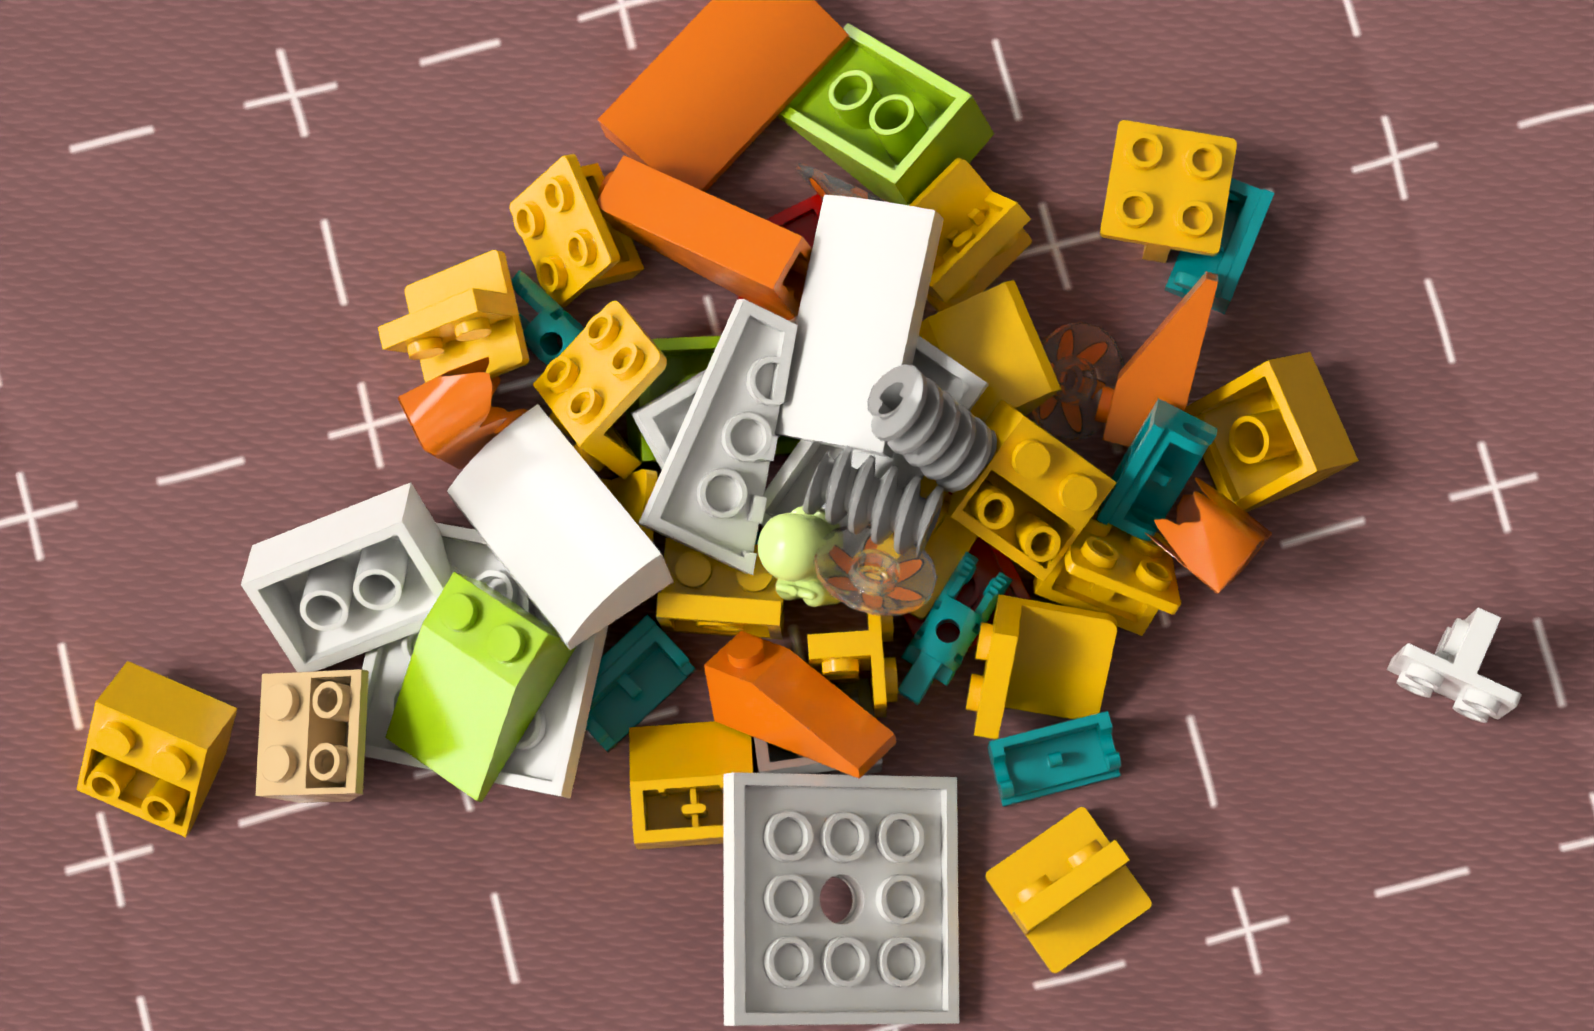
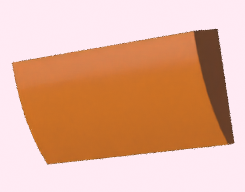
M711 0L597 120L605 136L631 159L706 192L850 40L849 34L815 0Z

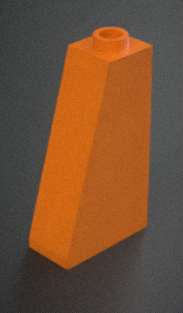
M625 155L621 158L616 169L604 178L599 188L598 200L596 202L602 216L613 229L780 317L791 320L798 316L812 248L803 236Z

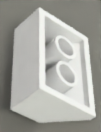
M410 482L252 545L241 586L296 671L315 672L419 632L422 623L450 579L452 572L440 529Z

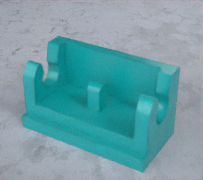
M1231 178L1219 253L1216 256H1207L1180 251L1164 290L1184 298L1206 271L1218 274V285L1211 309L1225 315L1275 193L1266 189L1261 190Z
M1158 398L1111 478L1117 483L1099 506L1096 520L1105 525L1109 523L1139 539L1151 541L1152 539L1145 533L1154 537L1157 530H1159L1154 520L1165 519L1207 448L1216 438L1218 429Z
M648 614L601 657L586 730L608 753L629 734L630 727L639 725L696 671L695 667L689 662L688 657Z
M1105 711L989 741L987 750L1002 807L1120 777L1121 759L1119 752H1116L1111 734L1113 733V727L1109 712Z

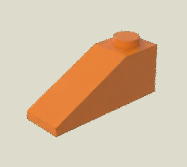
M1206 271L1119 371L1115 388L1103 386L1094 420L1105 423L1102 440L1130 447L1158 398L1185 412L1218 285V274Z
M740 631L704 664L715 722L859 779L896 744L895 733L789 648Z

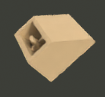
M358 669L262 674L256 796L297 803L350 802L363 795L369 671Z

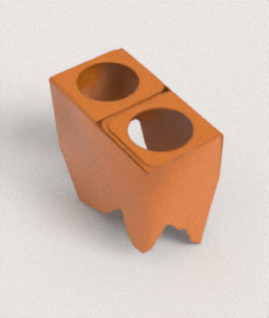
M489 357L451 369L398 396V401L424 451L459 470L466 467L477 453L503 429L528 411L522 408L507 412L502 407L491 406V398L498 388L501 379L498 376L491 379L490 375L485 373L490 362Z
M1195 477L1201 490L1210 499L1197 491L1193 494L1183 495L1177 505L1176 523L1167 519L1154 520L1156 526L1171 546L1164 545L1153 536L1145 534L1214 592L1220 593L1243 571L1242 568L1248 565L1247 562L1253 559L1252 556L1258 553L1257 550L1262 548L1272 536V532L1229 498Z

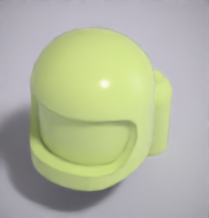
M803 506L790 513L780 514L771 518L760 533L758 555L762 565L769 574L778 578L776 582L777 594L784 600L803 599L807 605L812 607L838 604L845 598V595L835 593L823 584V581L834 578L830 574L834 566L826 554L831 551L833 546L841 550L842 535L840 524L831 525L825 520V508L822 507L814 515L806 514L803 511Z

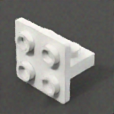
M1479 607L1465 620L1457 618L1452 627L1448 626L1435 654L1414 645L1406 644L1391 659L1387 668L1388 671L1399 676L1396 683L1402 688L1427 698L1431 697L1433 691L1455 701L1453 709L1456 712L1482 723H1487L1489 717L1499 720L1517 707L1522 694L1477 674L1501 617Z

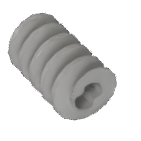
M907 364L894 367L881 376L872 386L867 400L868 411L873 416L871 432L880 441H887L889 447L896 454H904V458L910 465L920 467L921 472L928 479L936 480L938 485L944 487L945 492L954 493L966 488L991 461L998 441L995 431L990 430L980 418L974 417L964 405L958 404L948 392L942 391L933 380L926 378L917 367Z
M847 445L835 459L829 457V450L826 451L808 487L803 511L808 515H814L826 503L825 520L827 523L836 525L849 513L848 530L850 533L858 535L871 523V540L877 545L884 543L894 532L895 552L903 555L917 542V558H919L939 518L943 504L944 487L938 485L927 498H923L920 496V476L915 475L904 488H900L897 486L899 467L892 465L879 479L875 477L876 457L870 455L856 469L852 467V447Z

